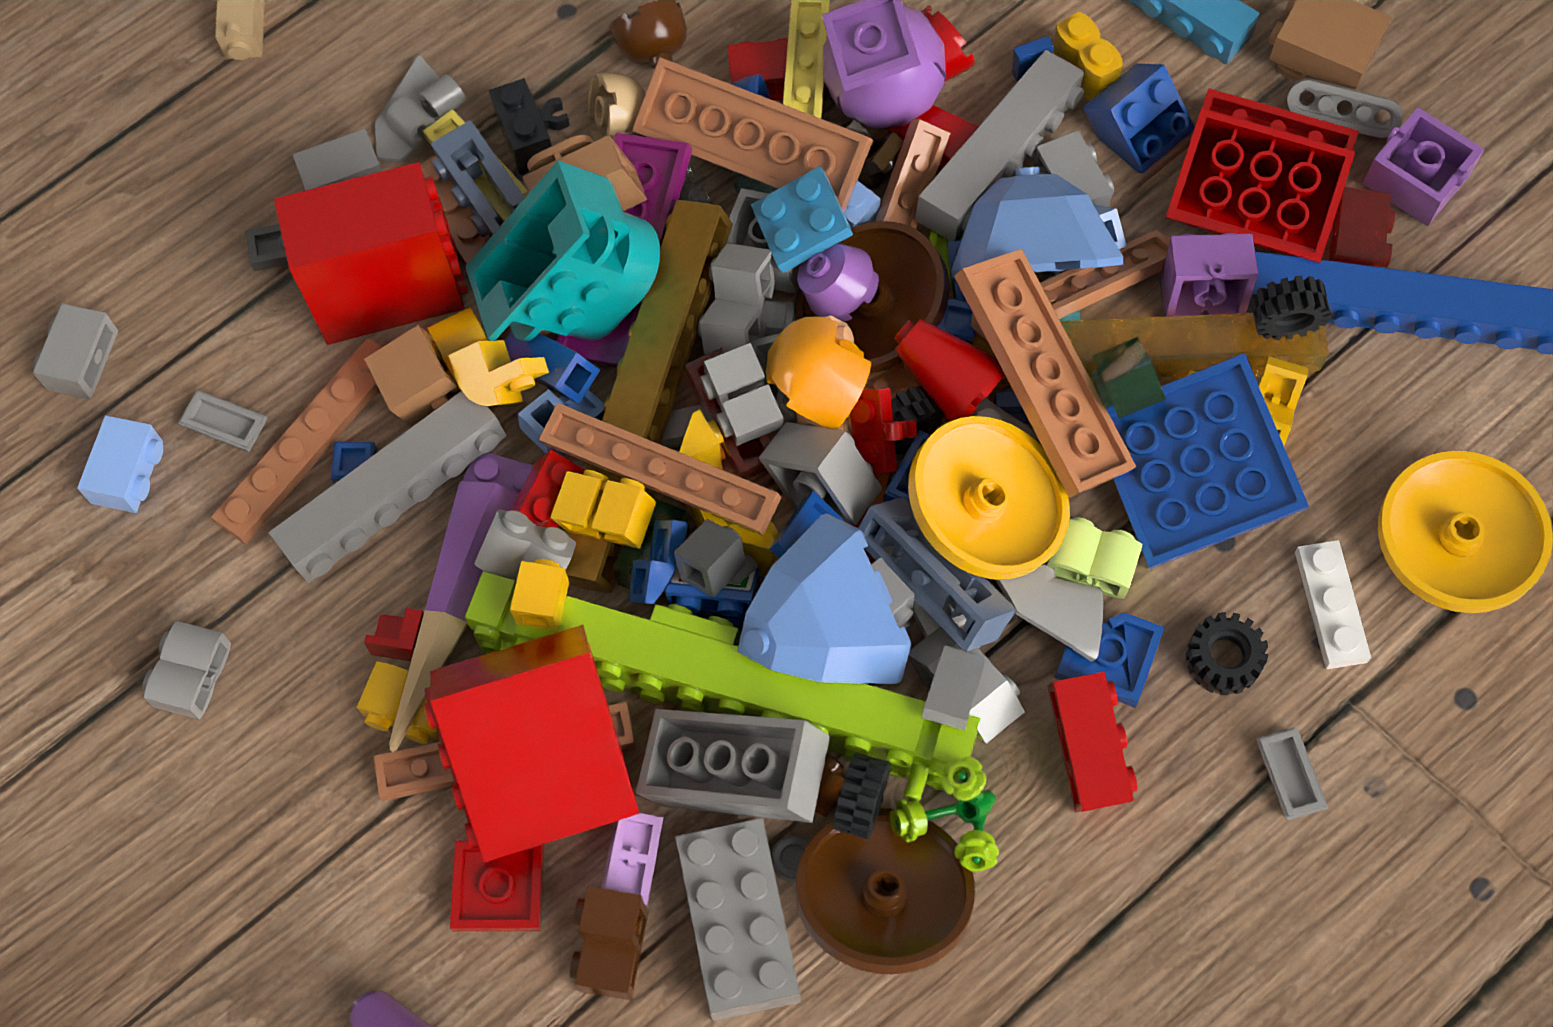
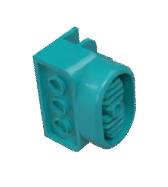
M557 160L466 265L487 339L495 341L509 325L514 336L523 341H531L542 329L563 336L569 335L589 341L607 336L646 296L653 285L659 268L660 244L655 229L648 221L623 212L615 188L609 179Z

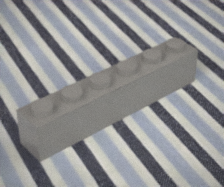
M1045 50L920 194L915 220L946 239L956 241L967 227L974 204L999 178L1015 177V169L1022 168L1023 161L1027 156L1031 158L1035 156L1036 146L1043 143V137L1048 132L1054 133L1063 120L1065 111L1068 108L1074 109L1078 105L1084 93V89L1081 88L1084 71Z
M461 391L268 533L295 569L309 583L316 577L326 574L336 562L347 554L360 549L367 539L382 528L395 523L401 514L417 502L426 500L436 488L448 479L461 474L466 466L484 453L492 451L507 435L496 416L487 406L472 402Z

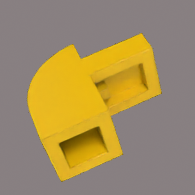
M504 340L478 341L449 355L454 375L461 391L472 402L482 406L521 403L523 399L520 391L534 387L536 385L534 379L549 373L544 357L519 358L511 362Z
M1268 356L1258 386L1282 443L1285 446L1292 427L1294 411L1308 376L1309 368Z

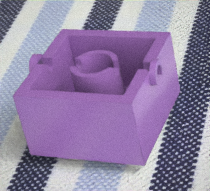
M1417 107L1401 128L1396 126L1391 131L1386 140L1388 143L1374 158L1363 185L1426 226H1429L1471 175L1484 149Z
M1224 233L1221 235L1184 234L1181 236H1171L1160 279L1164 320L1196 321L1199 325L1206 326L1210 324L1211 320L1244 319L1258 277L1253 235ZM1201 314H1206L1207 320H1202Z

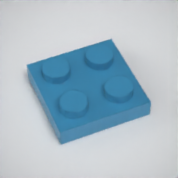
M821 166L751 204L776 265L782 273L854 235L829 179Z

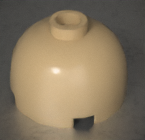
M613 72L597 73L598 79L591 80L588 94V119L595 118L598 132L590 130L592 140L597 141L607 135H610L614 140L616 133L642 136L632 131L645 97L643 88L637 81L625 74Z

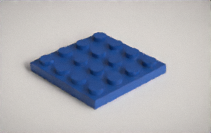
M1245 353L1106 408L1136 465L1129 472L1114 478V482L1138 542L1143 544L1141 549L1149 569L1309 509L1308 502Z

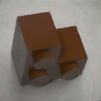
M587 886L585 899L578 898L574 912V925L579 926V934L583 938L581 952L575 951L573 954L570 978L576 979L575 986L579 992L632 1001L649 914L642 895Z

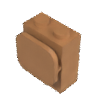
M1289 0L1283 15L1288 16L1285 23L1278 21L1270 35L1268 43L1274 46L1269 60L1276 63V68L1280 74L1294 81L1303 78H1313L1357 89L1385 35L1392 16L1353 0Z
M587 135L570 137L531 157L527 163L530 173L522 176L528 192L523 193L525 199L557 160L609 179L615 188L623 211L648 200L635 167L610 135L597 141H593Z

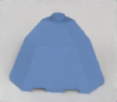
M1039 167L1015 169V177L999 178L974 204L951 272L952 278H955L954 275L963 268L1019 249L1023 250L1034 272L1123 265V256L1088 194L1057 174H1040Z
M826 513L822 514L769 570L746 612L737 652L770 670L818 682L897 684L902 681L911 641L905 628H899L889 607V604L893 602L880 571H873L864 548L868 547L862 531Z

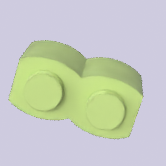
M1073 517L1069 519L1067 533L1061 546L1048 560L1047 566L1055 570L1057 578L1100 587L1103 595L1125 599L1143 544L1134 540L1133 535L1122 530L1101 531L1094 527L1091 521L1081 517Z

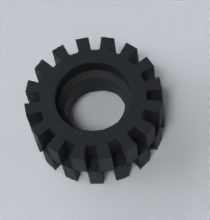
M1295 276L1294 280L1288 281V277L1280 279L1281 283H1268L1267 289L1259 288L1256 291L1257 294H1253L1250 303L1258 335H1262L1265 339L1272 337L1273 340H1280L1282 336H1285L1286 340L1293 339V335L1297 334L1302 337L1307 335L1309 330L1313 332L1319 330V325L1325 326L1328 323L1327 319H1331L1325 285L1322 280H1315L1311 276L1304 280L1302 276Z
M914 386L910 387L905 393L902 390L896 393L895 398L891 399L893 421L916 420L917 433L921 430L932 434L937 430L936 426L942 423L943 414L922 386H918L916 389ZM914 438L895 440L896 454L901 455L905 453L906 449L910 448Z
M1221 612L1217 614L1215 619H1213L1212 615L1205 618L1203 624L1197 626L1187 645L1186 660H1190L1187 666L1189 673L1195 672L1197 674L1195 681L1199 685L1203 681L1207 683L1208 687L1206 690L1213 693L1215 688L1221 689L1220 695H1228L1231 690H1234L1235 694L1243 692L1246 686L1250 688L1255 683L1268 660L1269 654H1265L1268 649L1267 640L1261 641V637L1264 634L1260 627L1254 631L1251 628L1254 621L1247 618L1245 623L1239 621L1241 614L1233 612L1231 618H1226V612ZM1219 640H1230L1236 643L1242 651V663L1233 668H1225L1218 665L1212 658L1211 646Z
M854 753L846 772L845 781H843L841 787V795L838 798V807L835 811V820L833 822L834 830L869 839L875 827L876 818L880 812V805L884 798V791L890 772V762Z

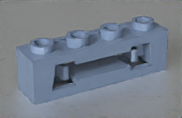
M469 120L431 143L437 157L431 162L443 181L450 178L455 187L451 191L461 208L470 207L474 213L470 219L481 237L489 235L491 238L501 226V222L494 209L473 181L483 174L478 159L481 161L488 181L511 214L524 200V197L472 121Z
M904 497L870 506L858 528L862 531L868 547L864 549L875 560H878L880 557L915 594L914 600L965 652L998 640L1017 609L985 578L970 574L956 567L940 555L920 530L911 504ZM895 546L892 556L894 558L900 557V559L895 562L883 549L884 547ZM947 603L954 609L950 611V615L953 618L964 615L967 619L962 629L944 612Z

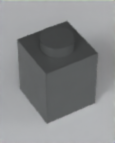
M706 519L674 552L681 580L713 598L746 565L742 539L739 534L728 526L722 527L709 519Z

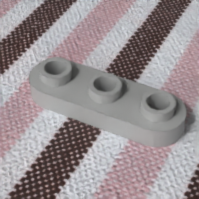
M1303 78L1296 81L1290 87L1287 95V104L1291 112L1355 129L1361 134L1377 138L1388 137L1396 126L1400 128L1403 120L1399 104L1389 97L1313 78ZM1304 91H1311L1315 97L1310 103H1303L1299 96ZM1343 100H1347L1352 104V108L1345 113L1337 109L1338 103ZM1379 110H1386L1390 114L1385 122H1378L1374 117Z

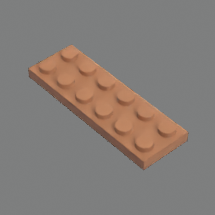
M659 57L632 131L646 137L688 143L693 149L692 155L778 189L821 166L844 213L873 142V139L661 57Z
M1019 249L963 268L955 274L954 277L1068 497L1071 498L1134 469L1136 465L1023 250Z

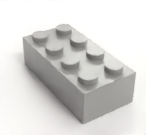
M655 709L636 793L663 807L812 823L830 736L805 720Z
M763 818L676 836L712 1020L718 1021L800 1003V991Z

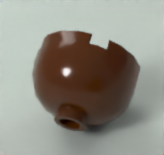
M659 0L638 7L640 13L629 19L626 12L611 23L609 28L620 52L630 62L639 65L651 64L652 69L656 68L659 57L673 62L672 55L681 49L686 40L687 26L680 3L676 4L675 0Z

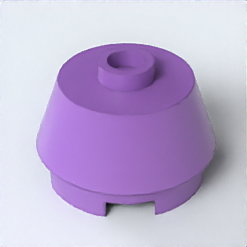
M840 243L813 255L810 259L801 263L797 277L799 287L815 315L819 317L833 316L843 322L852 319L849 313L856 310L863 301L867 304L872 301L879 281L878 274L873 271L871 258L864 250Z

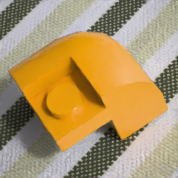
M804 317L790 323L779 334L768 350L766 365L767 383L777 385L790 399L786 406L796 413L825 428L839 429L857 403L870 373L871 362L864 358V352L859 350L854 343L846 339L840 340L836 338L837 321L825 317Z

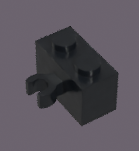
M522 78L489 90L495 116L520 175L529 172L527 163L531 157L552 147L547 129L559 131L570 126L567 113L553 116L554 113L563 110L561 99H549L545 102L543 108L537 109L526 80Z

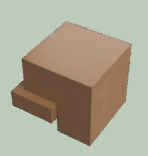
M419 325L364 358L389 410L411 427L454 397L450 391L458 387L455 381L444 372L431 346L434 343L432 336Z

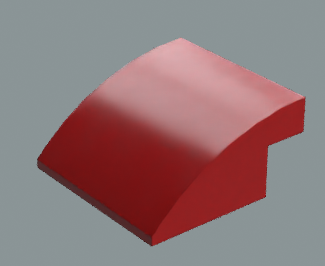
M1208 88L1165 219L1218 235L1224 233L1252 234L1255 246L1320 263L1355 155L1353 148L1359 131Z

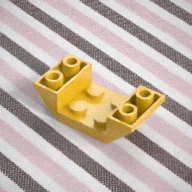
M701 410L692 413L679 453L723 470L722 460L726 459L721 443L724 442L723 436L715 421L707 422ZM684 503L697 528L706 519H709L722 527L728 526L735 530L742 539L744 554L751 555L758 564L760 576L766 577L771 567L779 560L769 550L779 535L772 521H770L762 536Z

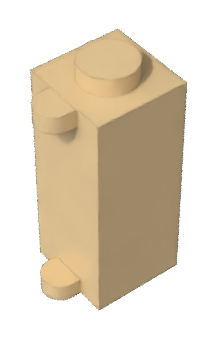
M217 0L216 40L225 59L245 60L263 57L264 0Z

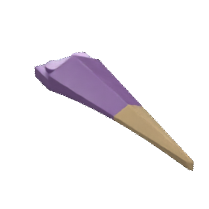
M484 453L469 464L463 481L459 482L389 742L392 752L398 749L426 698L424 688L430 687V671L444 667L468 626L465 615L483 572L474 563L497 510H511L533 467L531 464Z

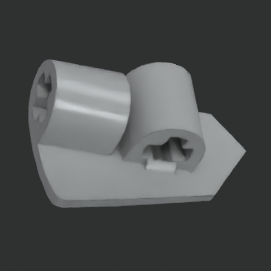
M422 56L415 58L403 80L375 121L376 158L378 161H404L428 142L423 130L452 109L455 110L466 102V97L458 84L447 74L439 77Z
M1041 565L1035 571L1019 578L995 580L1007 600L1017 609L1015 611L1016 615L1067 645L1089 661H1094L1098 657L1103 622V593L1100 587L1057 578L1055 570L1046 565Z

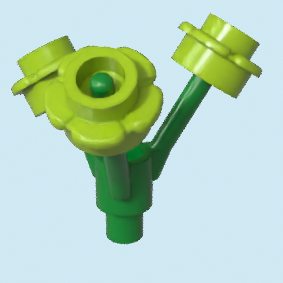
M965 757L962 760L954 758L945 766L944 771L946 773L941 779L942 787L947 794H953L959 800L958 803L924 811L923 806L917 800L906 802L905 799H899L896 802L897 808L890 812L889 817L894 834L901 836L906 842L915 841L917 836L926 833L928 820L958 815L964 822L972 823L974 830L962 835L960 843L955 847V857L960 859V864L973 872H981L993 867L997 862L999 850L994 838L989 833L984 832L986 815L991 811L996 798L992 791H982L986 784V775L981 771V763L975 758Z

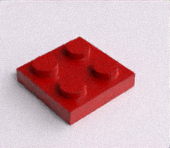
M455 841L450 929L452 932L541 931L545 844L484 862L479 847L472 849L469 841Z

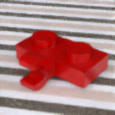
M890 388L863 389L857 403L850 412L851 431L855 447L863 459L872 466L873 473L897 471L895 440L917 437L916 420L893 421Z

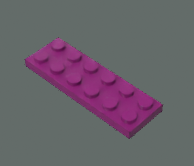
M616 133L614 141L635 167L648 199L623 212L648 221L657 233L661 248L666 233V221L668 216L672 214L676 201L679 200L693 149L685 142ZM640 301L612 332L601 339L589 341L559 334L557 342L577 352L590 363L617 368L620 359L625 355L629 343L630 327L636 321L642 303Z

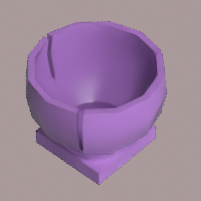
M861 0L822 15L828 35L823 46L824 83L838 109L850 119H856L859 123L876 129L904 126L911 122L912 118H917L932 107L945 84V49L943 41L930 21L920 11L903 4L902 0Z

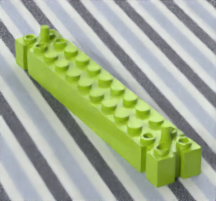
M485 571L482 572L465 615L470 629L474 630L473 635L478 645H480V649L485 653L495 652L584 625L603 688L616 693H623L624 689L640 693L639 697L652 704L663 705L664 701L680 705L681 711L805 720L830 736L827 750L843 754V759L848 762L851 761L854 753L890 762V775L908 779L904 797L911 801L921 800L925 783L935 789L945 791L941 782L942 777L946 773L944 768L954 758L962 760L965 757H971L981 719L969 715L965 730L922 718L925 701L864 683L818 682L773 671L737 652L738 646L566 596L559 631L518 625L515 623L510 611L516 581Z

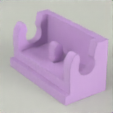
M640 813L614 822L601 888L640 894L645 905H647L663 824L662 817Z

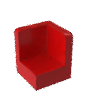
M406 608L404 617L380 615L375 636L366 635L364 644L371 655L411 661L424 616L423 610Z

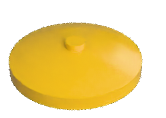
M970 416L959 418L938 428L921 445L912 461L909 472L908 491L916 522L933 548L956 567L987 579H1014L1035 571L1048 561L1061 546L1069 525V497L1044 448L1020 428L990 417Z
M1440 452L1414 462L1393 482L1382 501L1378 516V537L1381 550L1395 576L1405 587L1421 599L1440 608L1455 612H1489L1517 601L1542 576L1552 552L1553 532L1547 508L1535 488L1524 476L1509 465L1490 456L1475 452Z

